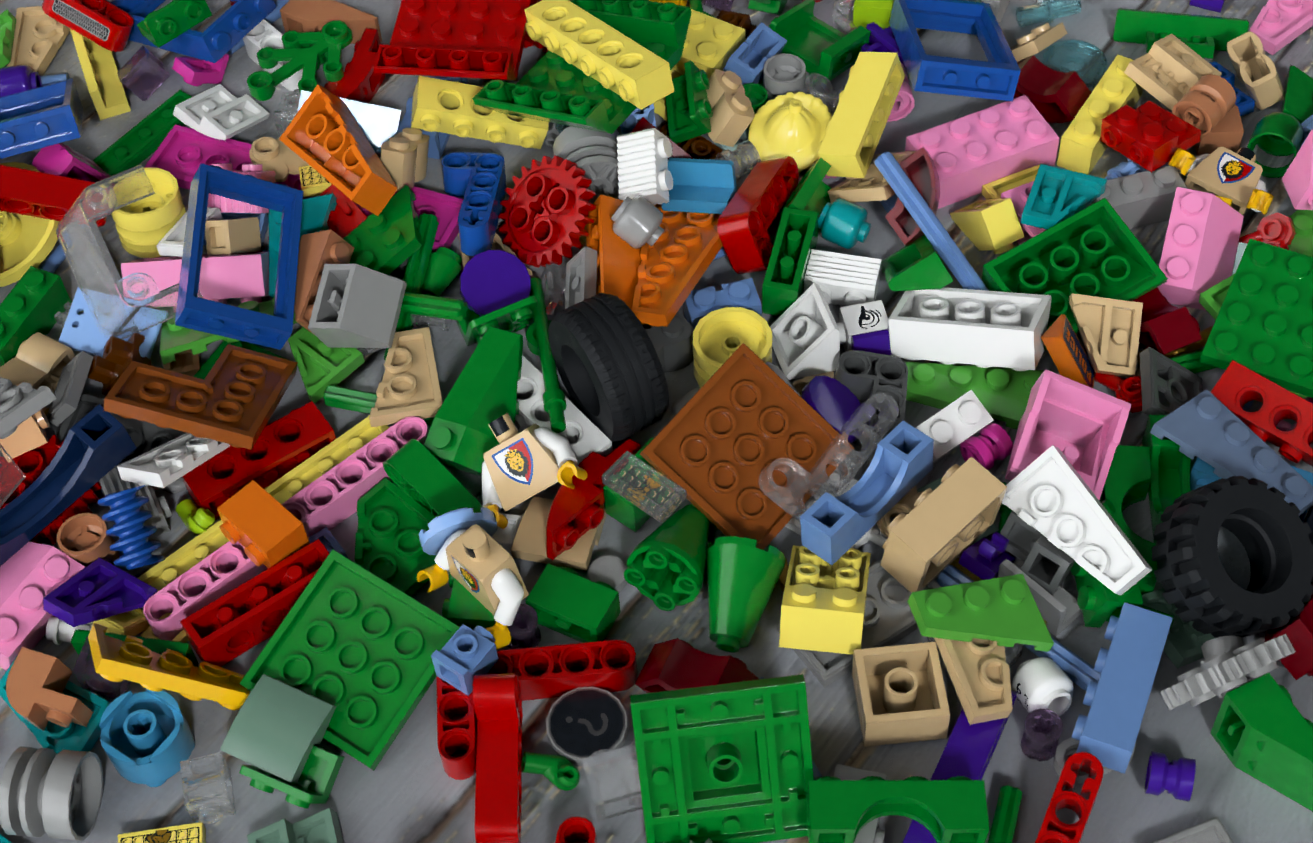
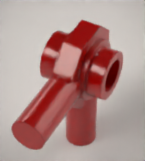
M1276 212L1263 217L1256 228L1257 231L1239 237V242L1248 244L1249 239L1289 250L1288 245L1291 244L1296 232L1292 219Z
M1095 374L1094 379L1096 382L1115 391L1116 398L1131 404V413L1142 411L1141 376L1129 377L1124 380L1116 375Z

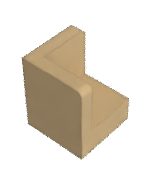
M257 217L206 220L205 238L207 255H233L262 251L259 219Z

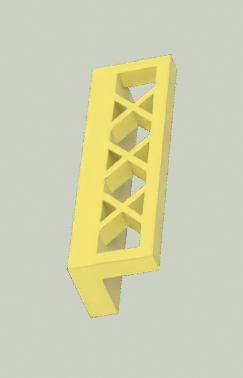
M70 29L86 84L99 119L103 120L130 112L129 102L112 51L101 47Z

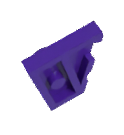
M99 557L43 598V609L72 627L142 608L145 602L157 592V589Z

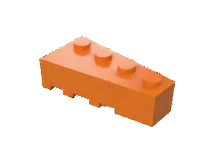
M318 84L279 140L350 200L379 216L398 187L345 102Z

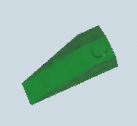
M489 326L435 415L424 446L444 466L482 477L483 453L499 444L488 424L506 413L509 414L515 424V416L519 415V402L516 400L517 383L521 379L523 336L521 334Z

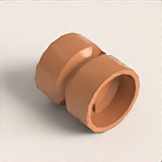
M1204 75L1176 103L1172 114L1201 130L1200 138L1206 137L1235 106L1237 99L1235 90L1226 79L1218 75Z
M80 513L72 516L61 525L57 532V543L60 550L85 566V568L99 557L114 565L113 561L121 557L119 551L110 550L109 546L114 544L115 541L112 536L106 535L105 531L108 530L105 521L96 514Z

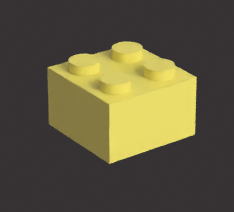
M691 9L692 13L682 57L676 66L685 72L684 63L692 61L700 70L705 71L709 79L715 69L723 71L729 57L746 41V29Z

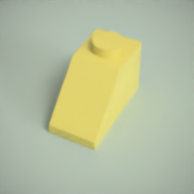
M1011 198L978 200L950 213L952 220L979 251L993 250L994 254H1000L1014 248L1013 242L1025 237Z

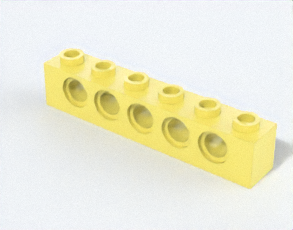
M542 0L524 9L527 23L525 24L526 31L533 41L539 42L550 52H554L562 57L568 64L574 65L583 71L586 76L592 77L601 83L603 87L612 90L624 101L630 102L640 110L675 92L669 62L571 1Z

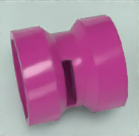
M996 423L988 424L980 430L978 437L971 436L960 444V452L965 462L972 456L987 470L994 466L995 460H1003L1008 457L1013 448V442L1008 433Z

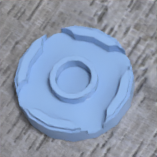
M466 507L434 518L428 523V531L421 529L419 532V540L423 552L428 555H437L445 541L453 533L462 529L467 530L475 524L483 528L492 537L497 531L494 513L486 507L481 508V513H474L473 508Z

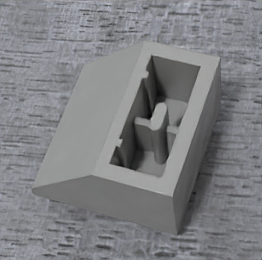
M324 264L308 329L329 348H391L407 284L401 279L359 264Z

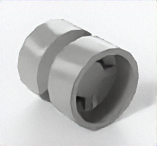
M782 53L770 57L765 62L763 83L768 93V101L778 95H785L788 92L796 93L800 91L805 93L806 65L801 58L793 54Z

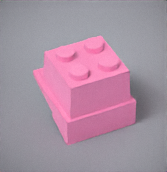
M1045 369L1031 388L1026 410L1019 421L1005 479L1013 480L1048 448L1054 445L1061 450L1098 500H1100L1116 447L1119 445L1131 404Z

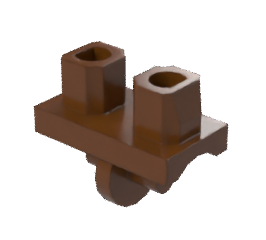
M134 333L128 341L111 336L105 344L103 357L95 354L87 377L103 383L102 395L106 396L132 361L151 365V360L147 357H141L139 353V347L144 342L145 336Z

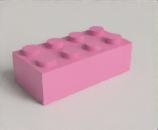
M1023 95L1014 98L1013 101H1006L906 137L905 151H918L924 147L930 154L939 176L940 199L938 209L981 194L982 185L1041 163L1054 167L1060 137L1028 97Z

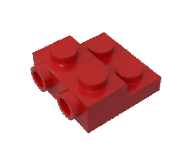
M1149 100L1136 109L1126 104L1102 119L1100 141L1148 171L1153 172L1169 162L1178 148L1187 150L1200 142L1201 130Z

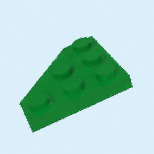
M385 477L357 501L358 530L355 539L354 559L356 564L411 597L430 580L427 578L418 582V572L436 564L434 560L436 555H428L423 552L419 540L421 529L428 531V523L436 518V516Z

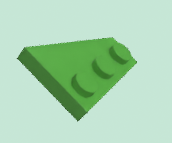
M1023 574L912 592L907 600L921 636L971 642L973 638L997 641V646L1013 647L1015 643L1034 645V650L1049 652L1054 644Z

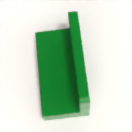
M820 158L805 172L777 215L776 219L779 222L784 207L819 212V220L826 203H831L828 191L832 188L822 181L831 167L830 164Z

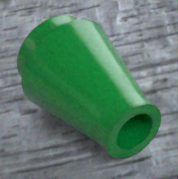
M439 247L436 252L430 254L421 294L441 296L462 270V258L456 252L448 248Z

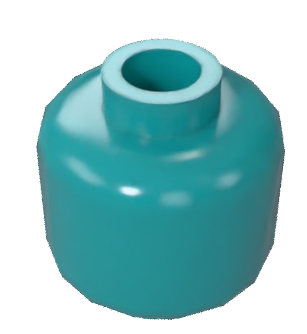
M841 198L836 199L833 203L827 202L818 220V228H821L822 238L846 249L853 248L858 241L864 243L872 224L866 222L867 210Z

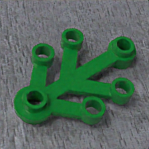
M331 21L323 26L322 32L299 33L297 31H288L282 35L284 49H273L270 47L260 49L257 52V59L261 68L271 69L278 64V61L289 62L273 73L267 71L252 73L247 79L251 96L259 101L271 99L275 92V87L302 68V79L298 82L300 95L301 90L313 91L318 85L316 80L318 57L327 51L328 62L323 65L325 79L330 82L341 80L344 76L341 53L342 49L352 42L353 35L351 29L342 21ZM303 44H314L310 48H302Z

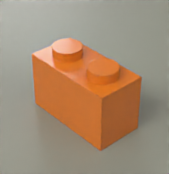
M254 480L217 508L223 523L219 526L221 532L232 544L241 543L245 547L246 555L258 567L264 564L267 568H270L310 544L303 523Z

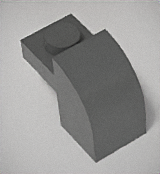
M1012 511L1000 532L1002 536L1009 540L1005 550L1024 561L1020 570L1053 595L1063 584L1075 560L1063 550L1057 548L1047 540L1048 538L1034 527L1028 525Z

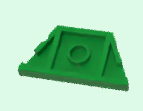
M405 185L389 200L379 216L372 213L349 235L343 238L354 247L349 264H359L389 275L422 246L421 234L417 230L419 225L418 214L413 206V201L416 200V197L409 186Z

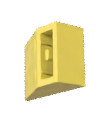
M793 545L781 604L779 647L853 655L854 650L861 649L871 553L850 548L833 565H830L803 545Z

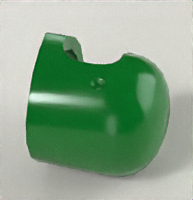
M1284 112L1270 113L1256 124L1247 148L1254 151V147L1257 144L1267 154L1288 156L1294 153L1295 158L1303 143V127L1298 119L1291 114ZM1255 161V163L1263 168L1261 176L1280 178L1284 176L1292 161L1288 165L1279 168L1264 166L1258 161Z

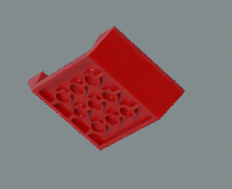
M402 0L390 44L379 45L373 66L374 73L517 80L527 35L525 27L527 18L524 9L532 6L534 0Z

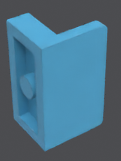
M669 158L668 170L673 177V189L669 190V202L662 203V210L721 214L737 192L734 162L728 160Z

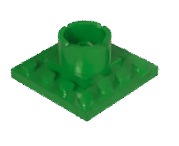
M803 674L630 695L647 843H689L690 840L695 843H705L708 838L713 843H759L808 836L806 794L808 781L814 780L806 682Z

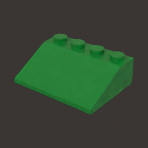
M1106 198L1099 200L984 264L982 271V281L989 291L1051 295L1047 330L1061 314H1065L1075 333L1079 331L1069 304V296L1072 293L1133 301L1164 284L1168 279Z

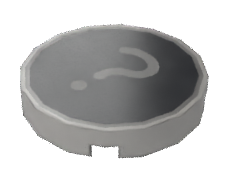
M580 687L564 693L551 706L546 718L547 737L550 745L558 755L566 757L572 764L578 766H594L606 762L608 757L612 756L615 752L617 754L623 748L628 735L627 712L621 701L609 691L596 687Z

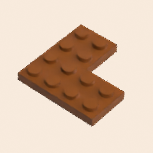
M227 344L205 379L132 361L104 398L103 411L118 414L127 419L133 418L152 423L160 428H171L190 433L198 438H209L224 442L236 448L252 450L295 377L298 362Z

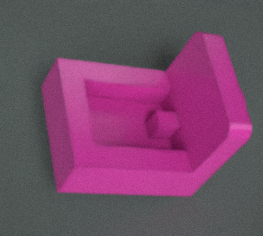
M226 53L216 63L193 57H175L172 69L183 77L184 82L192 86L221 84L229 55Z

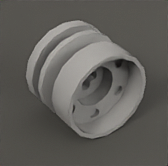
M569 126L556 137L552 147L553 156L570 160L576 163L577 167L586 171L584 177L592 180L587 189L596 193L589 200V203L593 204L600 194L619 199L618 147L616 145L618 143L616 137L620 135L616 130L613 134Z
M23 746L13 751L5 765L0 782V823L7 835H27L30 837H41L47 833L49 838L79 841L86 839L96 824L103 794V771L97 754L75 750H62L56 754L53 749L40 748L38 750L37 748Z

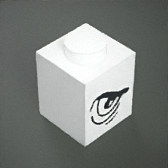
M882 300L839 308V322L836 324L840 331V344H843L845 352L851 350L853 335L880 330H888L889 332L888 317Z

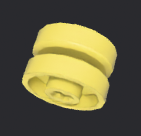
M724 307L711 311L699 320L693 330L692 343L694 376L699 387H702L743 343L764 363H772V330L763 317L755 311L742 307Z

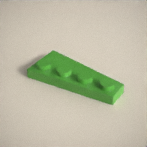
M906 362L908 367L906 400L943 409L972 390L993 419L1006 422V427L1018 429L1019 421L1027 407L1031 388L1044 370L1015 371L1011 368L999 367L980 368L968 365Z

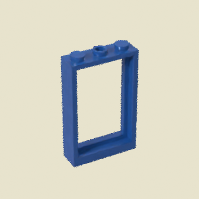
M113 0L111 4L127 12L134 19L128 40L158 48L141 34L137 24L143 21L149 13L153 12L165 0ZM230 0L236 3L204 32L189 29L161 46L160 49L216 63L277 6L274 0Z
M894 0L889 24L914 91L1013 101L1021 70L989 3L964 0ZM916 28L975 34L988 61L926 55Z
M73 78L0 97V159L81 138L83 106Z
M200 164L190 185L175 325L274 349H282L293 331L303 191L290 188L285 184H276L257 179L252 175H243L224 170L218 166ZM209 193L282 212L274 315L198 298Z

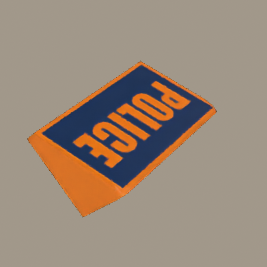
M1061 314L1041 336V339L1060 375L1093 388L1095 371L1066 315Z

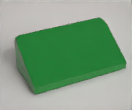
M1290 65L1285 81L1281 112L1291 114L1300 123H1303L1313 114V78L1297 67Z

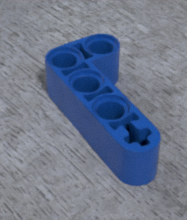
M449 153L441 159L444 191L450 196L464 197L458 216L460 246L464 254L475 256L492 248L499 222L498 215L501 214L502 210L500 202L505 199V189L507 188L504 158L496 153Z

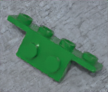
M1119 8L1116 14L1113 40L1145 44L1146 53H1148L1154 42L1173 34L1202 58L1213 59L1214 50L1227 51V42L1248 32L1249 22L1247 19Z

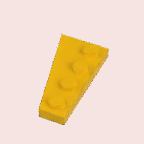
M93 623L88 635L95 671L109 681L122 682L124 679L140 683L141 686L151 691L160 692L165 689L178 692L183 697L193 701H201L202 698L216 701L221 706L231 710H240L251 692L239 684L245 675L203 661L199 667L193 666L191 660L183 656L182 653L168 648L162 654L153 652L142 645L144 640L128 634L125 641L105 635L107 627Z

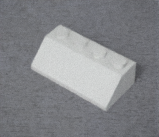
M948 287L905 291L888 319L891 355L904 358L907 361L928 360L939 361L946 365L961 363L972 364L980 368L993 366L1011 368L1015 371L1035 370L1044 352L1045 345L1041 336L1047 331L1051 295Z

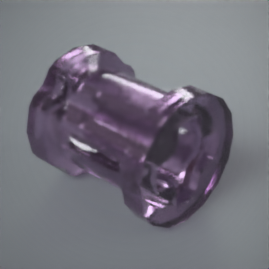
M520 604L513 624L507 626L511 634V642L508 645L510 650L538 647L541 641V633L537 627L538 617L533 607L527 604Z
M1040 708L1033 710L1025 719V731L1020 746L1028 758L1043 762L1055 756L1058 740L1063 731V723L1061 718L1049 709Z

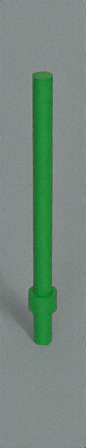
M533 277L531 278L530 296H535L538 301L536 309L532 313L545 392L542 396L544 410L549 414L551 430L560 433L566 429L564 416L566 409L565 394L559 387L556 363L550 347L549 322L542 281L540 278Z

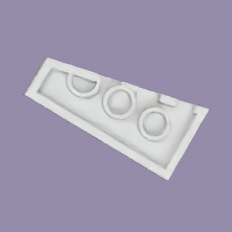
M186 433L118 465L117 468L121 480L138 483L139 486L150 485L165 488L231 445L209 438H198L190 433Z
M1052 445L1006 485L1008 488L1002 504L1014 511L1028 525L1038 530L1048 538V541L1063 550L1077 564L1115 594L1121 596L1152 571V568L1058 447Z

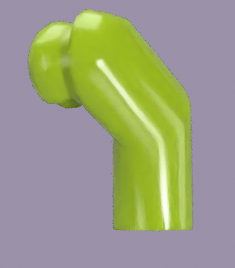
M190 499L183 500L176 506L175 510L185 526L195 534L206 532V529L215 522V516L209 509H204V507L198 509Z

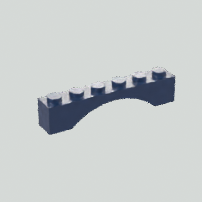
M100 404L69 429L62 446L41 475L21 495L0 510V566L137 448L125 427L109 412L103 411L104 408Z

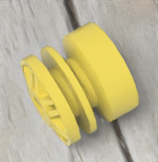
M140 168L119 176L109 186L106 194L107 203L113 221L116 224V230L122 247L129 254L139 258L161 257L156 245L186 213L177 179L170 172L160 168Z

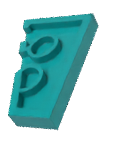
M333 193L303 199L300 239L304 234L329 229L327 221L330 212L335 211L337 205V198ZM269 209V296L273 299L276 291L282 212Z

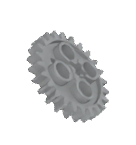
M1287 634L1266 643L1262 637L1238 649L1234 646L1200 661L1201 666L1178 676L1179 683L1164 689L1160 694L1169 710L1187 702H1190L1191 706L1194 707L1215 696H1218L1220 699L1225 697L1227 692L1278 668L1276 661L1296 651Z

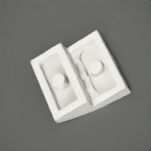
M218 84L177 104L173 115L197 132L225 141L268 119L270 113L247 94L236 98L221 84Z

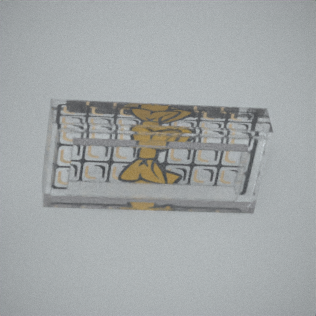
M628 451L602 475V483L661 524L687 499L685 489Z

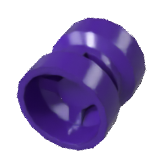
M1151 751L1146 771L1145 793L1158 796L1164 790H1167V793L1172 794L1175 799L1189 802L1195 779V759L1181 757L1178 760L1169 762L1168 757L1164 753Z

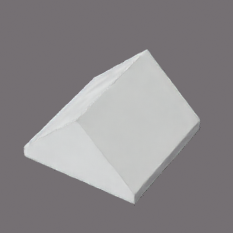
M813 283L770 326L773 350L783 373L789 380L836 371L840 358L839 328L819 285Z

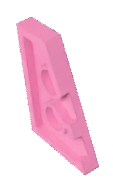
M1269 0L1266 6H1263L1249 31L1259 37L1266 52L1274 55L1313 26V0Z

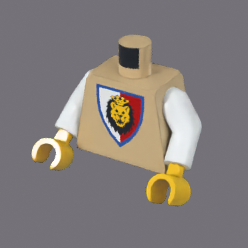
M1218 147L1211 154L1205 153L1198 156L1178 148L1168 163L1169 166L1176 167L1182 175H1187L1185 185L1188 189L1213 193L1217 196L1232 199L1231 207L1243 216L1247 208L1266 215L1274 198L1272 194L1267 192L1266 184L1260 180L1263 168L1255 163L1256 154L1246 147L1240 148L1236 153L1225 147Z
M508 413L488 424L499 444L483 453L482 502L483 507L488 508L494 513L497 526L504 529L508 525L507 518L499 512L502 507L506 512L557 482L574 489L575 486L572 484L574 474L582 480L587 478L588 475L585 469L577 466V459L568 439L547 427H540L536 423L519 432Z
M475 524L467 530L462 529L453 533L434 559L436 564L419 571L417 581L421 582L429 578L431 585L427 592H432L448 583L449 576L447 570H449L450 574L494 615L495 625L485 629L494 636L496 650L510 644L511 634L507 626L513 624L522 600L529 594L510 553L483 528Z

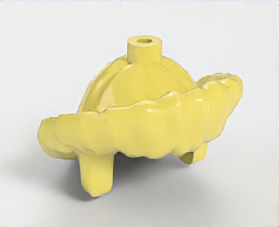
M800 91L778 95L774 99L767 101L765 105L757 110L748 130V142L756 163L790 156L796 161L799 173L810 168L818 160L817 148L824 139L828 129V121L832 116L828 106L820 98Z

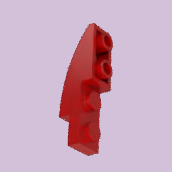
M365 28L361 40L355 44L351 62L346 64L343 78L336 82L329 81V83H325L323 88L338 97L368 103L373 99L385 78L384 73H374L373 70L379 45L381 44L378 30Z
M628 439L606 457L593 451L577 465L585 469L588 476L585 480H582L574 474L572 484L575 488L571 489L561 485L553 500L546 527L548 558L554 560L565 550L571 549L577 540L589 529H595L601 523L604 517L603 507L605 502L603 487L641 449L640 444Z

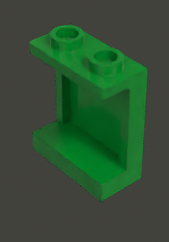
M805 0L793 6L792 9L781 16L775 17L771 21L769 28L787 40L781 54L798 56L804 61L806 72L828 83L855 64L859 52H862V46L869 42L871 31L863 26H859L846 35L813 15L815 0Z

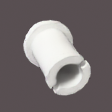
M50 617L46 626L47 640H53L55 645H60L62 642H71L75 630L90 631L93 622L72 627L57 617Z

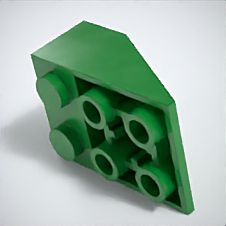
M1270 673L1227 692L1210 734L1236 768L1313 812V723L1300 714L1294 706L1288 690L1284 686L1277 684Z

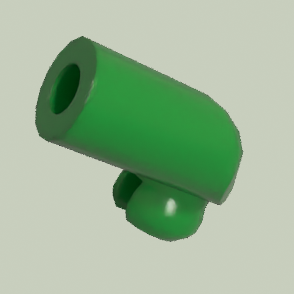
M526 751L523 753L521 762L522 772L541 774L557 789L564 791L572 790L578 785L580 772L566 757Z

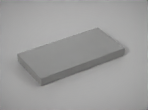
M882 559L869 567L861 649L891 646L918 629L907 601L911 592L880 565ZM932 580L923 590L940 588L941 586L935 580ZM780 622L777 623V631L779 632V634ZM793 649L824 688L852 671L853 655Z

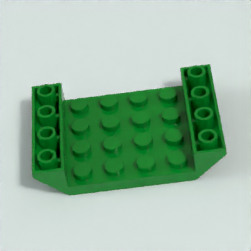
M571 0L575 5L669 62L670 70L681 60L692 13L691 7L676 5L670 2L660 3L648 0ZM547 51L516 84L491 79L473 97L474 104L499 113L613 134L637 108L630 102L624 101L612 90L603 87L601 83L592 77L586 76L583 71L574 65L568 64L562 57L550 51Z

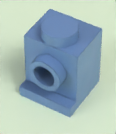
M462 624L440 651L435 650L431 655L436 676L469 696L473 691L474 675L488 674L499 660L494 636L482 626L477 625L472 630Z

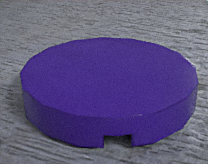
M487 250L476 254L466 263L460 277V294L462 299L468 304V308L479 314L480 317L528 298L531 291V279L526 266L515 255L503 250Z
M825 375L815 376L802 389L801 398L849 443L854 442L867 429V417L861 403L845 385L836 379Z

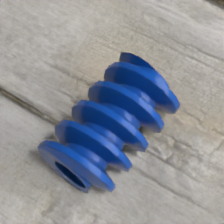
M145 485L107 494L98 500L99 506L111 507L110 511L101 516L102 520L115 522L114 526L105 531L106 535L119 537L117 542L109 546L110 550L123 552L121 557L113 561L114 565L127 567V570L165 560L164 556L152 555V552L158 549L161 543L157 540H148V537L154 534L157 528L152 525H144V522L153 516V512L140 510V507L149 501V497L136 495V492Z

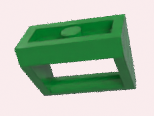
M925 234L887 257L881 263V271L892 291L941 289L953 282L946 266Z

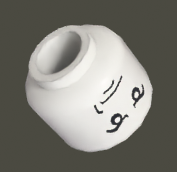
M1047 657L1026 660L1020 664L1013 677L1011 686L1012 690L1017 691L1016 699L1026 711L1035 718L1053 719L1064 714L1071 705L1074 692L1071 679L1055 661Z

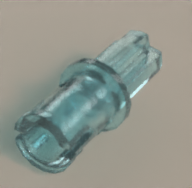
M1043 0V2L1017 7V22H1019L1020 28L1046 21L1053 23V20L1056 18L1080 13L1082 9L1081 1Z

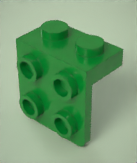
M530 296L481 317L468 308L466 318L461 321H455L466 345L470 346L474 343L478 345L489 326L502 330L509 329L513 333L529 326V321L533 317L532 312L536 309L538 301L535 296Z

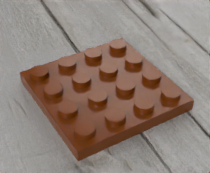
M743 343L641 451L640 455L726 536L757 540L756 548L764 550L851 453L854 447Z

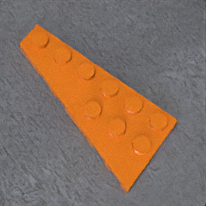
M662 204L655 205L663 213V221L660 227L664 229V232L652 247L647 243L641 247V265L638 266V284L635 285L632 311L640 323L649 324L654 327H668L723 246L717 229L718 219L721 214L663 211Z

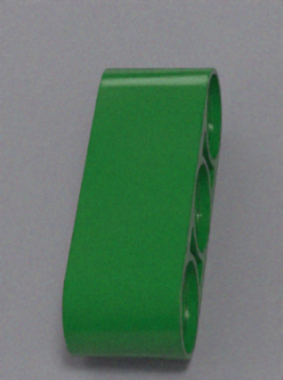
M409 440L383 462V468L390 479L404 493L434 516L438 517L447 512L466 507L473 508L474 513H481V508L483 507L481 503L418 440Z

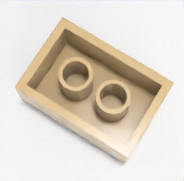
M972 456L961 466L954 464L942 477V483L934 491L931 488L926 489L916 500L915 508L907 515L904 512L897 515L887 528L889 536L882 546L884 554L880 565L911 593L922 591L941 571L994 524L1008 487Z

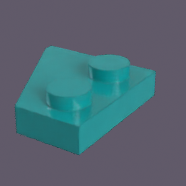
M1040 164L1022 213L1021 223L1043 229L1053 227L1080 212L1105 192L1107 179Z

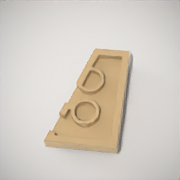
M42 6L17 8L11 61L7 64V67L28 65L32 68L33 72L37 71L40 76H43L69 34L70 28L45 14Z
M429 327L395 332L392 347L388 349L385 360L382 382H379L375 407L371 409L369 416L371 427L395 424L401 419L410 416L420 417L421 419L435 417L443 404Z
M934 638L969 725L1008 718L1013 710L1010 669L1006 663L1005 646H997V641L973 638L971 642Z

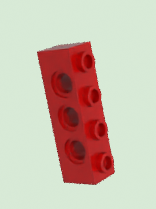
M1232 360L1211 390V393L1264 442L1268 441L1279 447L1278 452L1294 463H1299L1302 460L1313 466V449L1310 447L1313 442V404ZM1257 400L1263 403L1262 407L1256 412L1243 410V406L1249 401ZM1284 419H1292L1297 422L1295 428L1290 431H1280L1276 428L1277 424Z
M313 401L266 425L252 450L230 446L182 476V479L197 507L209 509L214 514L216 521L220 518L217 508L252 480L265 489L336 439L334 429Z
M319 539L180 621L191 646L202 662L205 661L221 667L275 633L330 554Z

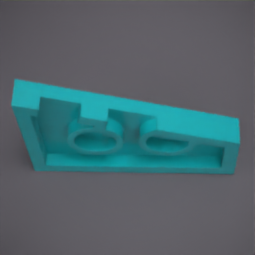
M13 661L0 680V696L34 734L42 747L53 749L56 754L62 750L90 752L100 737L101 728L99 725L101 716L111 702L68 681L62 694L78 698L93 711L87 727L71 722L69 727L66 728L48 721L44 731L40 730L16 712L8 701L6 682L14 663Z

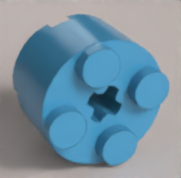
M146 689L144 692L135 694L132 691L126 692L113 700L101 716L99 725L101 728V745L117 772L130 782L146 784L149 787L161 786L186 764L191 752L195 748L192 730L177 701L164 690L156 692Z

